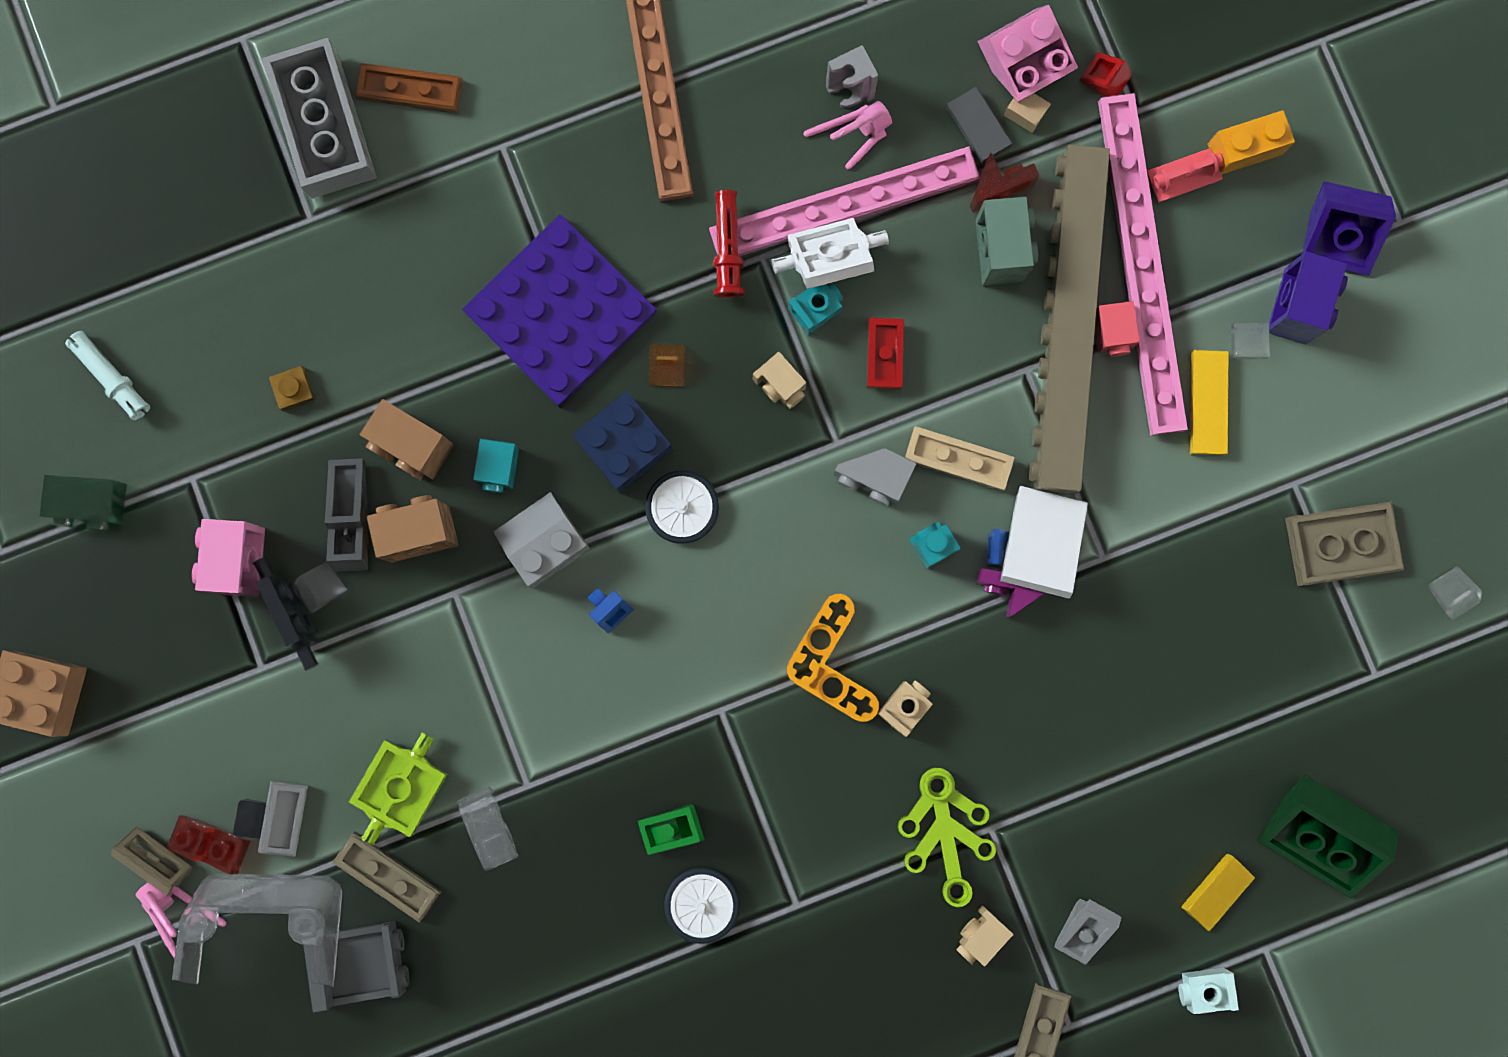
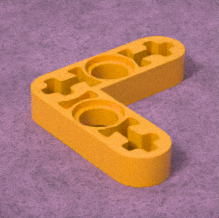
M834 594L829 596L824 602L787 665V674L789 679L796 685L854 720L867 722L872 720L878 713L879 702L876 696L825 665L855 612L854 604L848 596ZM842 600L846 603L844 609L848 614L846 617L840 615L833 625L840 626L838 633H835L830 626L819 623V620L823 616L828 621L833 612L829 608L830 603L837 604ZM818 629L827 631L831 637L830 645L824 650L814 648L810 642L811 634ZM803 646H806L811 653L822 656L820 663H817L813 658L808 667L812 671V675L810 677L803 676L800 680L795 677L797 671L793 668V664L795 662L801 664L805 660L807 654L801 653ZM831 677L839 679L843 685L842 693L836 698L827 697L822 689L824 681ZM849 686L856 689L852 694L853 697L862 700L867 696L870 699L868 703L872 707L870 713L863 712L861 716L855 713L857 707L847 701L846 708L839 705L847 696Z

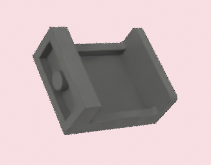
M396 921L315 934L303 940L313 1013L325 1011L337 1005L390 996L392 999L399 998L406 992L405 987L409 986L407 965H402L400 951L404 950V937L402 930L397 929Z

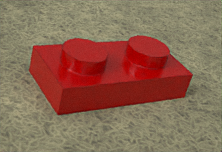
M869 318L867 389H902L904 319Z

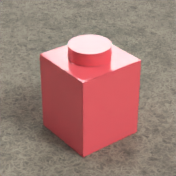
M1134 301L1100 305L1096 308L1095 333L1098 353L1109 352L1110 357L1124 356L1130 354V349H1133L1140 342Z

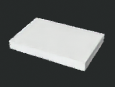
M1020 486L1017 491L1000 581L1070 599L1074 589L1088 503Z

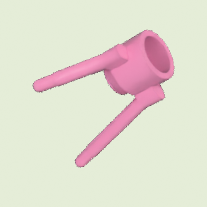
M876 101L870 106L864 105L854 112L804 131L803 135L809 137L855 120L830 135L832 140H836L857 128L865 136L872 135L845 165L846 169L849 170L876 142L887 136L884 129L892 124V119L883 103Z
M147 882L138 890L136 897L151 917L174 958H178L180 955L172 938L176 937L177 932L164 913L174 903L171 897L173 894L211 921H214L221 927L226 926L227 922L181 890L178 886L174 887L172 892L166 896Z

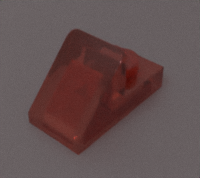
M990 153L970 204L972 212L980 209L984 200L1003 199L1034 186L1040 176L1035 164L1033 163L1026 167H1023V164H1017L1007 169L1002 177L992 153Z

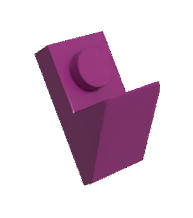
M984 568L978 571L976 585L985 586L984 592L1005 595V590H1010L1006 618L1013 616L1045 593L1000 581L1002 574L1000 571Z

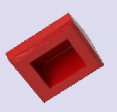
M1098 52L1081 76L1080 81L1104 97L1118 96L1130 80L1132 73L1125 60Z

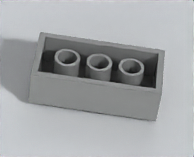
M329 38L262 58L302 189L313 199L376 179L377 176L339 53Z

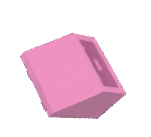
M1049 5L1036 8L977 41L992 73L1016 101L1026 98L1078 68Z

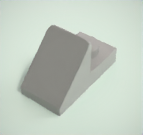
M1079 899L1058 936L1054 948L1086 965L1119 928L1122 917L1090 899L1087 902Z

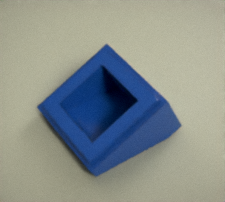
M994 529L989 533L987 565L989 567H1003L1009 531Z

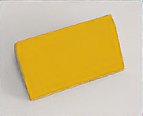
M1226 854L1181 908L1207 931H1210L1255 877L1235 857Z

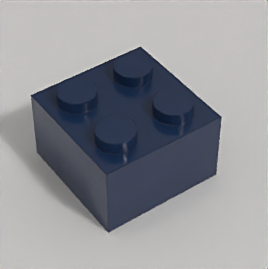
M628 391L624 392L572 434L619 493L623 492L673 451L669 441Z

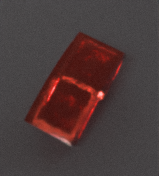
M179 815L167 849L192 861L204 862L227 874L238 875L250 841L242 837L233 836V833L185 815Z

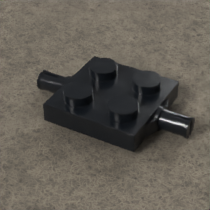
M267 557L253 562V565L261 580L255 583L286 647H292L294 652H297L305 671L316 667L319 663L310 646L318 642L315 636L318 629L313 618L308 613L304 614L299 604L303 600L299 589L293 582L289 583L288 580L278 578L274 574Z

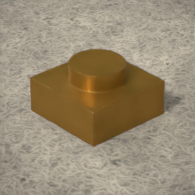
M298 366L269 377L278 407L282 411L316 400L303 366Z

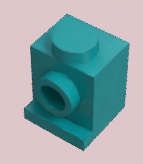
M834 283L816 286L805 290L796 298L793 297L789 300L788 310L809 336L841 313L842 305L840 301L843 300V296ZM820 297L824 300L825 304L820 308H816L812 305V300Z
M939 521L909 538L910 543L926 569L960 549L946 524L941 526Z

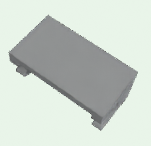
M863 45L828 62L826 88L829 94L840 92L844 88L852 92V96L849 99H844L840 103V107L849 108L866 99L868 102L874 99L878 73Z

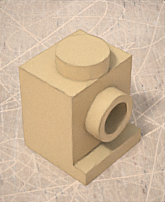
M777 352L753 373V381L757 385L762 381L765 383L762 389L774 403L780 400L784 406L787 405L791 409L805 397L802 391L806 389V381L780 352Z
M903 681L877 714L900 734L907 737L914 726L933 705L927 699L931 693L917 681H914L911 685ZM906 699H910L914 703L915 707L911 713H905L902 710V703Z
M982 905L978 909L982 917L979 920L973 918L962 929L960 934L963 938L959 941L961 945L956 950L971 964L978 960L985 967L1013 936V933Z

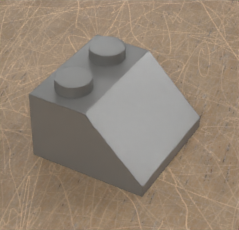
M551 492L494 531L508 559L526 585L533 589L590 550Z

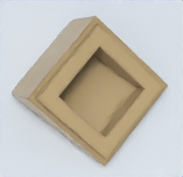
M1034 93L1020 101H1016L1013 98L1004 116L1033 133L1051 104Z

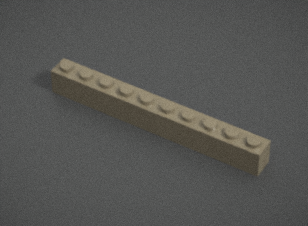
M1068 144L1063 155H1058L1056 161L1055 176L1061 178L1060 189H1055L1052 209L1058 210L1057 223L1052 222L1049 237L1050 243L1055 244L1054 256H1049L1047 263V277H1052L1051 290H1046L1044 297V310L1049 311L1048 324H1043L1041 331V344L1046 345L1045 358H1040L1038 365V378L1043 379L1042 392H1037L1035 400V412L1040 413L1039 426H1034L1032 434V447H1037L1036 461L1031 460L1029 468V481H1034L1035 490L1075 495L1081 491L1110 148Z

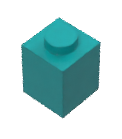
M480 439L473 480L482 485L483 491L503 493V488L513 489L519 448L512 443Z

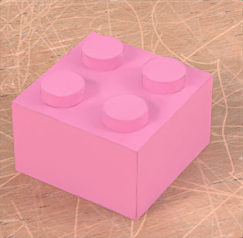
M202 519L201 527H198L195 535V545L199 548L198 563H195L192 569V581L196 584L195 591L219 595L259 597L260 591L255 582L261 580L253 562L263 558L265 528L245 521Z

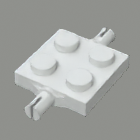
M854 218L787 235L791 255L772 259V266L775 274L795 268L801 274L806 288L809 289L874 272L873 260L869 249L888 245L889 239L886 230L869 235L864 234L858 229Z

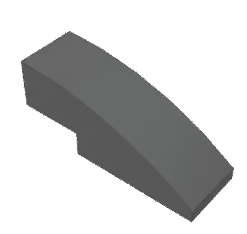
M363 458L329 460L325 525L328 528L326 562L333 572L368 570L369 525L367 521L368 498L365 461Z

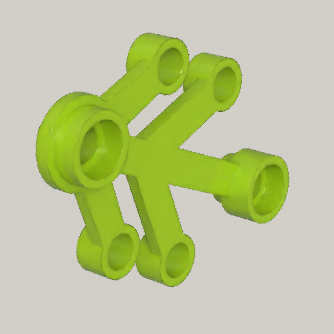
M931 768L920 779L919 787L922 796L909 815L899 820L898 830L904 837L912 838L916 836L920 830V821L932 805H934L936 820L916 849L906 854L904 864L912 873L922 872L926 867V859L940 840L947 881L942 889L943 897L951 906L963 907L972 898V888L961 877L954 837L970 847L974 854L983 861L991 860L995 856L996 847L989 839L978 837L951 818L948 802L967 813L968 820L975 825H983L988 821L989 810L986 806L972 802L955 790L954 778L948 771L942 768ZM934 779H941L943 782V788L939 792L932 791L930 787ZM975 808H982L984 811V817L980 821H975L972 818V811ZM907 820H912L915 823V829L911 833H905L902 829L903 823ZM982 843H988L991 847L990 853L986 856H981L978 851ZM914 855L920 856L922 860L918 868H911L909 866V859ZM953 885L962 886L963 892L961 896H951L950 889Z

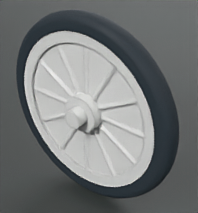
M674 471L665 474L652 485L647 494L645 511L647 520L656 534L669 542L685 544L701 539L712 529L718 517L719 502L713 486L704 477L691 471Z
M693 868L680 874L669 886L664 902L665 915L670 927L681 938L693 943H711L724 937L736 923L739 914L738 893L733 883L721 872L711 868Z

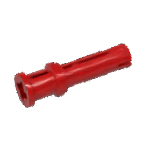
M720 190L715 193L718 256L714 257L713 267L716 268L717 288L714 289V296L719 298L744 296L740 277V268L744 264L742 257L738 255L737 192L734 190Z

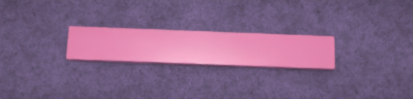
M970 146L737 219L738 255L743 256L788 242L787 235L851 218L858 220L978 182L980 176ZM716 226L709 228L718 256Z

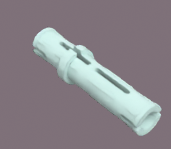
M84 331L72 334L70 337L75 342L73 343L70 339H67L66 346L71 349L103 385L108 398L116 400L132 420H138L143 417L145 413L141 409L148 412L150 405L134 390L132 381L127 376H122L87 337Z

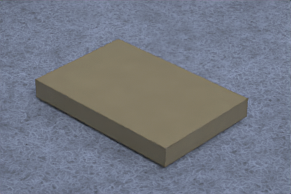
M1392 501L1285 518L1297 587L1405 570Z

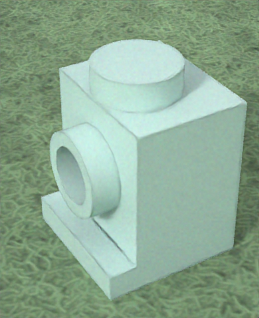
M1217 968L1182 973L1183 984H1179L1178 987L1182 1005L1187 1006V1009L1193 1014L1239 1010L1234 974L1229 970ZM1207 988H1213L1214 996L1211 999L1204 998V991Z

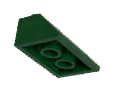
M1305 775L1283 798L1260 837V843L1352 899L1395 861L1399 831L1308 775Z

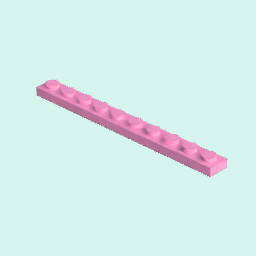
M1135 93L1100 98L1098 105L1105 148H1110L1108 169L1129 302L1134 301L1140 342L1136 345L1149 432L1150 436L1184 432L1188 428Z

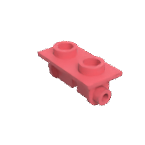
M1211 148L1147 170V175L1158 203L1223 180L1219 167L1224 165V161L1220 153L1214 154Z

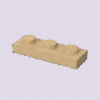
M917 426L913 428L904 457L917 463L916 465L1002 492L1006 488L1015 459L1013 456Z

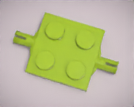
M421 732L412 750L403 749L389 740L383 741L349 801L352 805L363 810L372 820L361 837L362 840H368L367 843L375 845L384 827L394 828L408 837L414 835L448 775L431 765L427 758L424 757L435 738Z

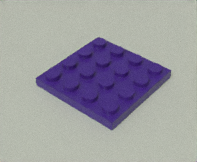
M561 214L462 309L559 408L657 313L656 308Z

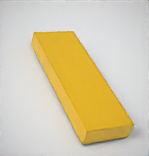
M1193 350L1191 352L1190 455L1225 456L1228 454L1229 351Z

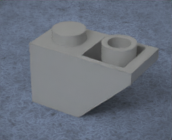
M884 448L838 464L834 475L839 477L838 483L850 490L857 491L858 487L871 493L869 498L884 506H888L890 502L896 505L917 463Z

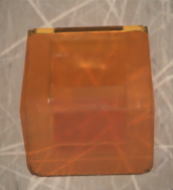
M652 344L649 352V385L684 386L685 346Z

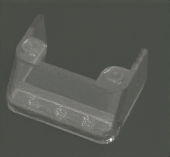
M212 874L207 876L198 886L180 917L172 980L188 984H198L203 942L209 940L214 935L217 929L219 913L289 914L288 932L290 937L302 945H315L312 983L334 987L342 903L341 886L337 881L328 876Z

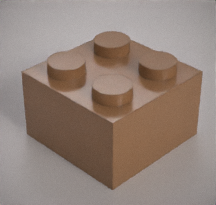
M384 399L380 401L360 433V436L369 441L366 448L391 463L395 457L398 458L396 466L420 481L424 475L434 480L455 447V444L442 434Z
M431 495L413 498L410 500L411 505L400 508L397 507V504L380 506L376 508V514L367 516L376 558L390 563L459 546L450 506L437 498L432 499Z
M2 650L0 657V724L50 737L68 736L87 668L22 651Z

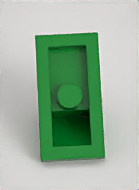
M692 804L637 821L648 855L705 840L695 807Z

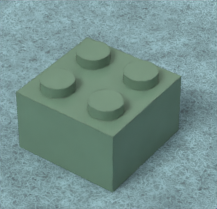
M1027 197L984 200L976 217L982 286L1022 283L1029 272L1032 271L1033 263L1038 262L1037 243L1031 242L1030 229H1034L1035 225L1034 210L1032 207L1028 208Z

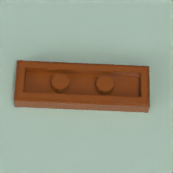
M360 63L355 96L358 100L458 113L463 80L461 76Z

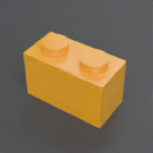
M1284 110L1220 130L1207 145L1214 154L1220 153L1222 155L1224 165L1219 167L1222 175L1281 156L1295 143Z

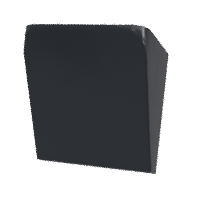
M251 799L240 800L233 836L260 839L267 802Z

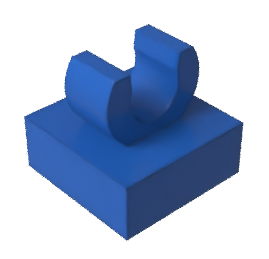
M597 588L587 597L596 606L588 615L608 634L634 610L615 590L606 596Z

